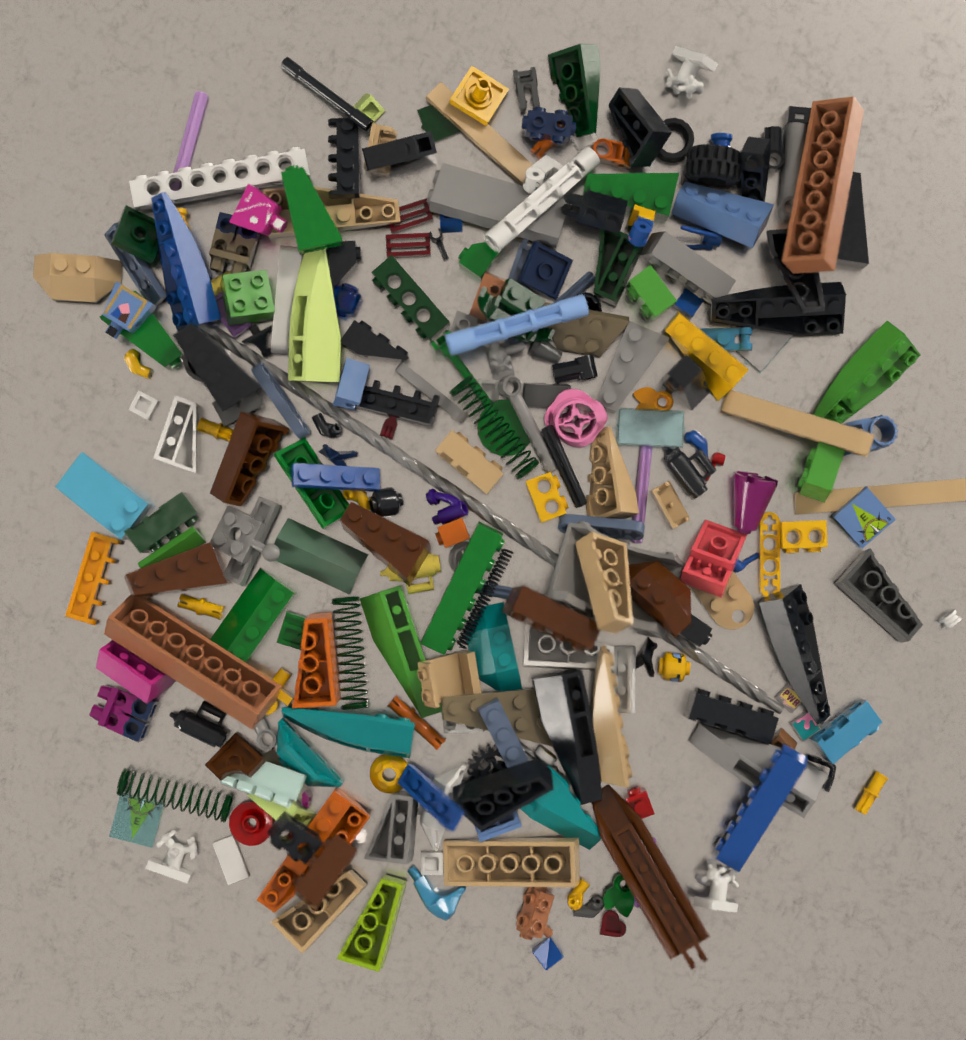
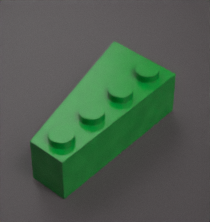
M679 173L588 174L583 194L585 191L590 190L628 201L627 212H631L634 204L655 211L654 218L667 221Z

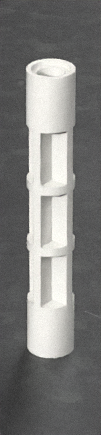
M590 147L583 148L484 234V240L488 246L495 252H499L600 164V159L596 152Z

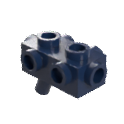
M533 107V110H528L527 116L523 115L521 129H525L524 137H530L529 139L532 141L546 139L552 140L551 142L555 144H564L569 142L571 135H575L576 122H572L573 116L568 115V112L565 110H555V113H549L543 107ZM557 124H564L565 127L559 128Z

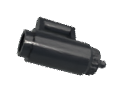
M664 446L666 456L663 459L666 462V466L686 493L696 499L707 491L708 487L705 485L707 484L705 479L717 470L704 452L700 449L688 458L678 447L672 449L669 446ZM695 457L708 472L703 477L691 462Z
M206 701L202 702L197 714L185 710L169 714L175 721L174 727L214 748L216 746L221 748L229 732L225 731V728L221 726L227 713ZM204 710L220 718L218 724L201 717L202 711Z

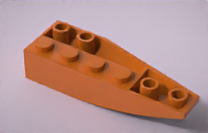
M336 787L308 827L319 834L323 844L329 836L333 838L337 834L351 845L370 818V815L355 799ZM301 843L298 847H304L307 843ZM320 847L313 857L315 855L319 857L324 849ZM287 856L259 895L257 901L274 913L295 896L294 889L296 886L294 883L301 874L306 875L309 871L308 864L312 858L305 864L300 860L296 862Z

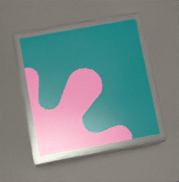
M808 711L790 722V725L802 742L821 730Z

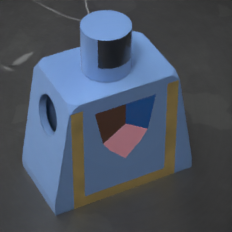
M116 281L103 312V316L112 321L105 333L117 339L124 328L133 334L157 307Z

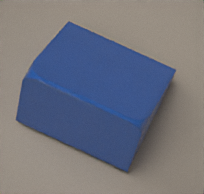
M440 214V229L442 233L462 232V220Z
M685 288L673 307L691 319L704 300Z

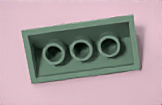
M290 518L285 522L274 543L280 550L277 562L349 595L368 557V554Z

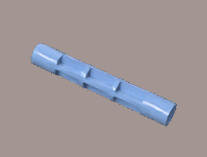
M580 294L544 307L526 310V312L503 319L499 318L496 321L473 328L469 327L445 334L446 344L450 355H457L500 340L504 341L523 333L538 331L540 328L588 316V305L584 295Z

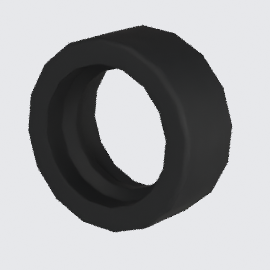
M668 118L664 120V123L668 128L674 127L683 132L686 139L685 146L677 153H670L662 148L657 157L670 163L679 162L687 157L689 147L693 146L694 133L690 125L684 120Z

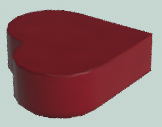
M605 910L602 914L599 934L611 937L623 936L626 933L624 921L619 919L618 913L615 910Z

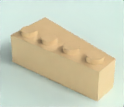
M590 532L575 542L597 627L598 629L616 634L633 624L627 543Z

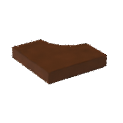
M235 733L205 766L222 781L227 776L236 773L245 774L251 778L266 761Z

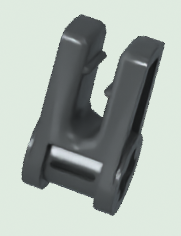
M535 67L519 72L518 70H513L520 112H525L527 109L525 88L530 90L532 106L540 107Z

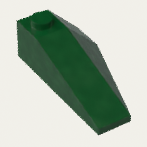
M580 43L548 54L551 78L553 83L558 85L561 92L559 97L561 101L565 102L568 115H572V122H576V137L596 133L601 72L598 45Z

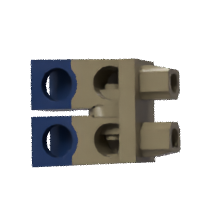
M219 212L209 251L211 257L210 269L222 273L225 263L232 264L230 274L246 272V268L250 269L251 261L261 233L234 225L229 222L232 217L231 214Z

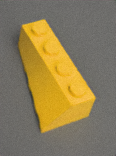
M679 311L665 326L664 330L669 334L683 355L687 354L703 369L706 378L704 381L708 384L707 387L718 401L733 389L748 371V368Z

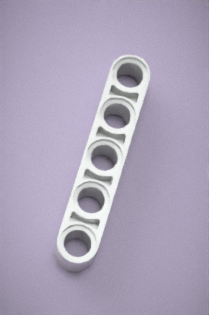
M280 246L271 353L289 354L291 310L297 277L304 255L299 253L298 247Z

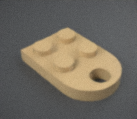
M734 572L722 598L689 586L713 621L720 627L731 630L739 629L751 620L754 613L753 599ZM736 610H741L744 614V619L739 623L734 622L732 619V614Z

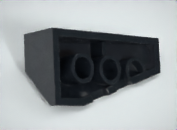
M788 229L768 230L766 233L770 254L801 312L825 311L819 272L792 273L782 262Z

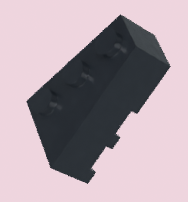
M619 87L608 106L617 129H620L624 138L622 141L623 146L628 148L631 156L629 162L631 166L650 167L672 134V131L638 89Z
M687 354L661 379L663 382L662 387L668 393H674L691 410L710 393V390L706 388L708 384L704 381L706 378L703 369Z

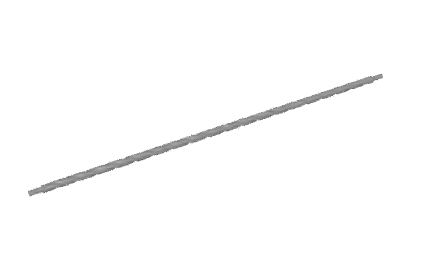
M209 323L197 326L208 333V337L218 341L226 349L246 360L253 367L260 362L264 363L276 381L283 387L303 398L322 413L332 417L340 425L362 437L367 443L384 454L389 455L397 463L419 475L436 489L457 497L466 504L468 510L476 513L480 518L498 530L503 531L511 539L556 567L559 554L553 552L549 547L531 535L524 533L519 527L496 514L474 497L467 495L462 489L439 476L417 459L410 457L405 451L380 437L375 431L360 421L353 419L339 407L333 406V403L323 399L318 393L303 383L288 381V373L266 361L261 355L246 345L239 343L219 327H213ZM667 631L663 640L676 646L681 652L699 664L706 666L711 672L734 685L738 690L756 702H762L778 714H781L784 707L768 697L765 691L754 686L750 681L724 666L720 661L697 648L681 635L675 638Z

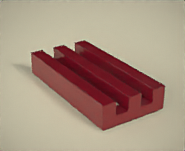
M427 198L399 207L400 213L420 206L425 207L401 215L400 221L427 213V217L396 227L393 224H389L391 233L393 234L433 221L428 202H426Z
M430 233L386 235L387 258L391 255L394 258L431 256ZM426 239V242L391 243V240ZM426 247V250L391 252V248Z

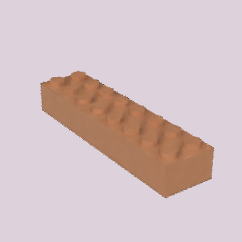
M854 96L812 102L782 262L792 273L835 271L864 109Z
M130 595L107 618L104 635L251 730L254 729L277 701L282 687L280 684L142 596L132 598Z

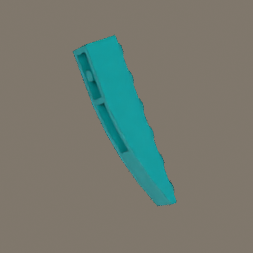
M289 705L288 708L282 707L281 712L284 718L326 740L365 752L410 758L415 723L411 722L408 718L399 717L397 720L388 719L389 716L384 714L368 716L327 712L319 709L292 708V705Z

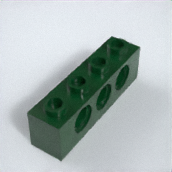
M392 255L371 272L374 277L372 279L373 283L379 290L382 288L388 293L386 298L394 307L397 304L403 310L401 315L408 323L413 321L418 327L415 331L423 340L427 338L429 341H432L450 325V321ZM397 278L401 281V285L393 289L389 286V281ZM406 295H413L416 298L412 305L404 304L403 299ZM422 311L430 314V318L426 322H421L417 318L418 314Z

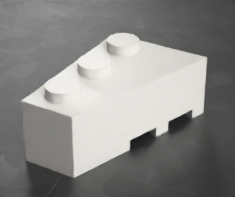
M174 396L153 459L196 473V402Z

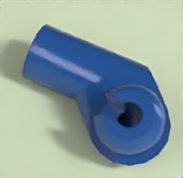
M692 430L687 432L684 436L686 443H692L697 447V451L701 449L708 458L707 439L698 431Z

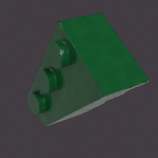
M601 229L594 286L595 296L599 300L613 306H617L644 246L638 247L628 241V234L621 231L618 234Z
M181 492L160 506L149 517L145 516L142 518V522L133 529L129 527L124 532L139 553H153L162 547L161 543L169 539L171 541L180 535L179 530L185 525L190 527L198 521L197 517L201 513L185 492Z

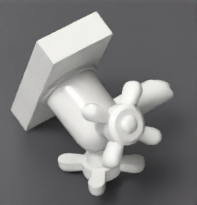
M675 46L672 54L681 60L683 64L677 76L672 74L670 68L666 70L668 78L665 87L673 88L675 95L686 91L687 98L691 99L692 93L695 91L702 93L704 84L695 79L699 69L714 72L718 64L706 54Z
M172 830L164 834L156 844L158 848L164 843L168 847L164 861L152 857L148 860L145 869L188 884L194 872L180 866L184 854L190 853L191 860L197 857L195 838L190 837V839H187L188 844L186 845L175 843L171 837L177 832Z
M708 864L706 876L697 875L696 880L701 885L710 886L709 895L707 898L695 896L693 905L711 910L737 913L738 903L726 900L728 883H731L735 889L739 887L734 875L737 871L734 869L726 871L723 866H719L717 870L711 864Z

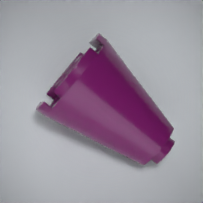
M735 472L734 526L738 528V532L751 534V531H756L778 486L777 479L769 476L764 478L752 472Z

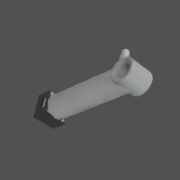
M789 106L785 114L784 127H786L783 153L785 160L782 165L780 197L777 207L778 216L785 221H790L791 213L785 209V204L790 203L793 205L811 108Z

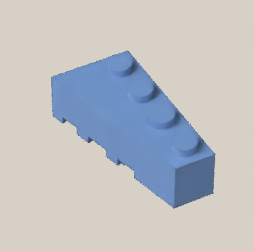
M685 182L677 194L671 214L753 248L767 225L774 204Z

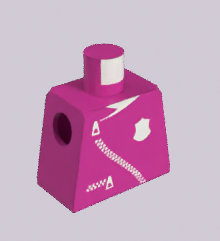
M250 184L247 185L229 221L239 227L267 236L270 235L272 229L282 233L288 224L287 220L279 217L282 207L260 189Z

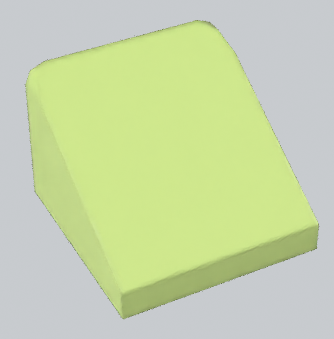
M367 93L353 106L370 117L374 122L385 112L372 95Z

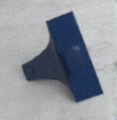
M324 444L323 448L318 451L336 466H347L342 459L355 457L358 454L354 450L335 451L327 444Z

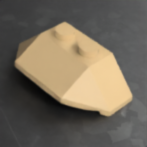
M60 253L39 254L34 256L33 278L52 300L97 303L113 290L116 281L122 284L123 265L119 260L99 256Z

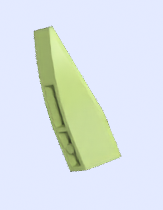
M326 249L305 253L300 265L291 310L288 381L340 382L341 336Z

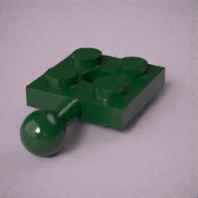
M126 205L122 211L111 245L152 264L159 249L155 219ZM134 231L141 232L144 238H138Z

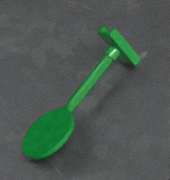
M446 330L443 333L445 335L450 333V331ZM443 335L436 340L438 345L433 340L429 343L435 351L440 349L445 357L448 356L464 379L468 376L473 377L469 384L477 382L458 355H450ZM478 382L473 392L482 389ZM483 390V392L481 393V395H480L478 398H481V397H483V396H488V395H487V394L485 393V391ZM488 397L483 405L494 403L489 412L498 409L499 413L494 419L504 416V420L499 426L509 423L510 426L506 432L515 430L511 439L520 437V441L516 446L526 444V448L530 440L509 399L492 402ZM491 405L485 407V409L481 412L480 416H482ZM496 412L477 423L478 436L482 445L491 453L502 456L518 439L495 452L513 432L490 445L507 427L506 425L487 438H484L502 420L501 418L482 431H479L495 415ZM523 446L513 450L506 456H513L517 454L523 448Z

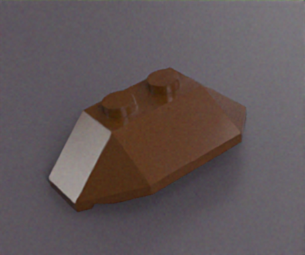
M659 561L628 564L631 599L675 638L679 636L691 624V589Z

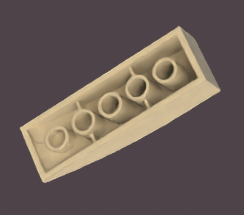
M490 838L482 842L479 839L443 841L444 886L576 887L580 883L579 838Z

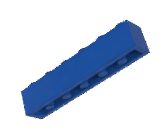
M783 744L780 750L776 749L770 759L771 765L769 768L764 767L759 776L761 781L757 786L753 785L750 789L747 803L740 805L737 811L739 816L735 821H730L726 829L727 835L725 838L718 840L715 846V850H717L716 859L740 872L805 770L808 757Z

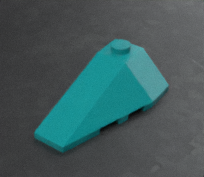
M548 766L552 770L554 789L520 809L531 819L566 838H579V845L590 850L602 840L599 829L591 817L583 812L580 807L581 802L578 798L573 797L566 780Z

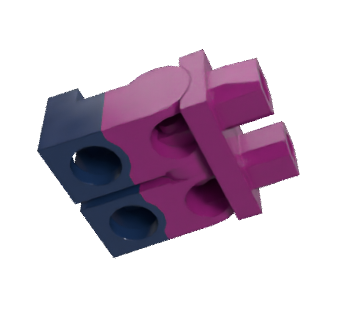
M102 685L97 697L107 700L105 707L93 705L89 716L97 720L98 725L106 727L136 742L143 741L150 725L149 720H152L159 701L153 699L146 704L122 687Z

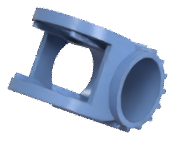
M880 415L844 423V425L860 430L862 428L863 431L872 434L873 425L880 429L882 434L881 441L879 442L874 437L870 452L886 448L890 444L895 443V438H898L896 436L898 432L896 429L897 424L889 416ZM845 451L843 456L855 454Z

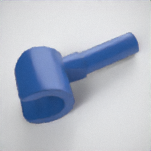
M759 553L753 554L743 562L738 558L733 571L735 573L742 571L749 563L759 558Z

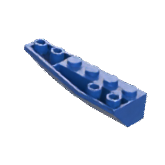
M166 192L152 197V208L167 293L166 299L170 305L173 315L172 321L176 326L177 332L192 322L199 326L220 320L221 316L208 271L189 228Z

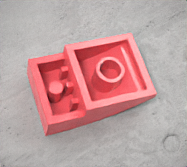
M705 519L691 549L680 580L686 585L722 598L747 534Z

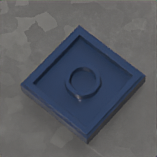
M533 241L517 282L552 300H557L573 260L537 241Z

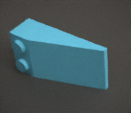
M83 452L80 453L55 486L121 540H127L128 537L124 531L129 527L133 529L137 526L152 506L149 501Z

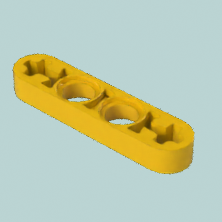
M773 512L764 513L758 525L759 592L764 597H767L769 594L768 591L764 590V586H768V579H764L763 575H776V579H771V585L775 586V590H772L771 594L779 592L781 589L780 520L777 514ZM768 516H770L771 520L775 521L770 526V531H775V535H763V531H768V525L763 522ZM766 538H772L775 541V547L772 550L764 548L763 542ZM767 560H772L775 563V569L770 573L766 572L763 567Z

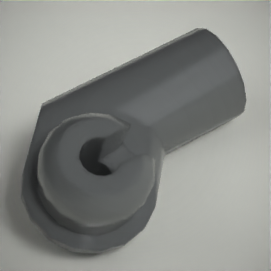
M598 896L594 897L586 906L573 910V916L594 918L604 908L603 899Z

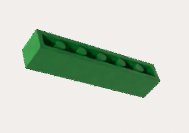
M478 522L420 644L445 655L447 650H452L456 639L453 637L457 630H462L466 621L463 616L466 610L471 611L476 601L473 599L476 591H481L485 583L482 577L485 571L490 572L495 562L492 557L495 551L500 552L505 540L501 539L503 536L502 532Z

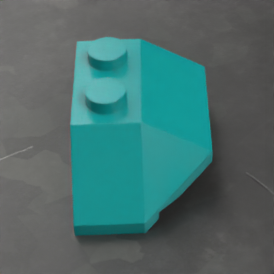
M504 602L485 606L486 609L481 608L485 613L478 612L483 617L476 616L481 621L474 620L479 625L472 624L477 629L470 628L475 633L468 632L473 637L466 636L471 640L467 641L469 643L468 650L475 652L479 680L498 692L522 689L507 616L501 613Z
M284 717L278 721L277 754L280 756L278 758L279 762L285 768L290 767L293 771L306 775L304 783L307 786L340 787L344 781Z

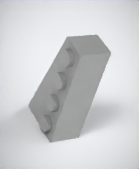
M629 321L596 401L600 402L606 411L614 414L670 337Z

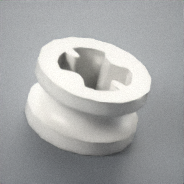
M955 609L939 619L940 623H944L945 630L953 627L962 619L956 615L957 611Z

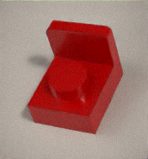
M636 787L627 791L628 795L624 796L626 803L641 819L655 814L645 788L640 789V787Z

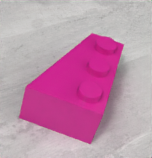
M114 640L99 650L96 668L146 704L176 682V680Z

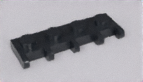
M330 118L328 126L336 127V135L328 136V142L330 144H337V154L328 155V161L337 163V173H330L328 180L337 182V190L329 191L328 197L330 199L360 198L359 126L351 121L350 118Z
M378 380L373 382L372 387L364 386L359 406L356 405V408L432 426L440 400L439 395H434L432 402L420 399L421 391L418 390L415 391L413 397L399 394L401 387L398 385L394 386L393 392L379 389L380 381Z

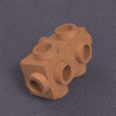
M529 887L528 891L523 895L524 904L521 913L518 914L516 919V930L520 931L519 936L524 939L532 940L533 937L542 939L543 935L549 938L553 934V930L546 924L555 895L547 892V887Z

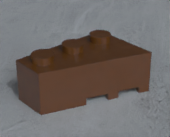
M337 834L333 838L330 836L321 847L324 851L319 857L315 855L308 864L309 871L306 875L301 874L294 883L296 886L294 889L295 896L315 911L318 910L319 904L330 893L333 885L342 876L358 852L356 848Z

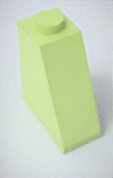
M255 794L247 795L275 820L286 811L308 826L316 816L312 810L304 807L298 800H293L291 806L287 808L274 803V800L270 802L256 797Z

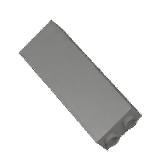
M442 163L440 171H435L433 183L436 184L434 190H429L426 202L430 203L429 211L491 229L524 201L530 193L526 192L521 185ZM561 197L517 237L537 241L556 248L566 216L561 211L562 206L567 204L565 199Z

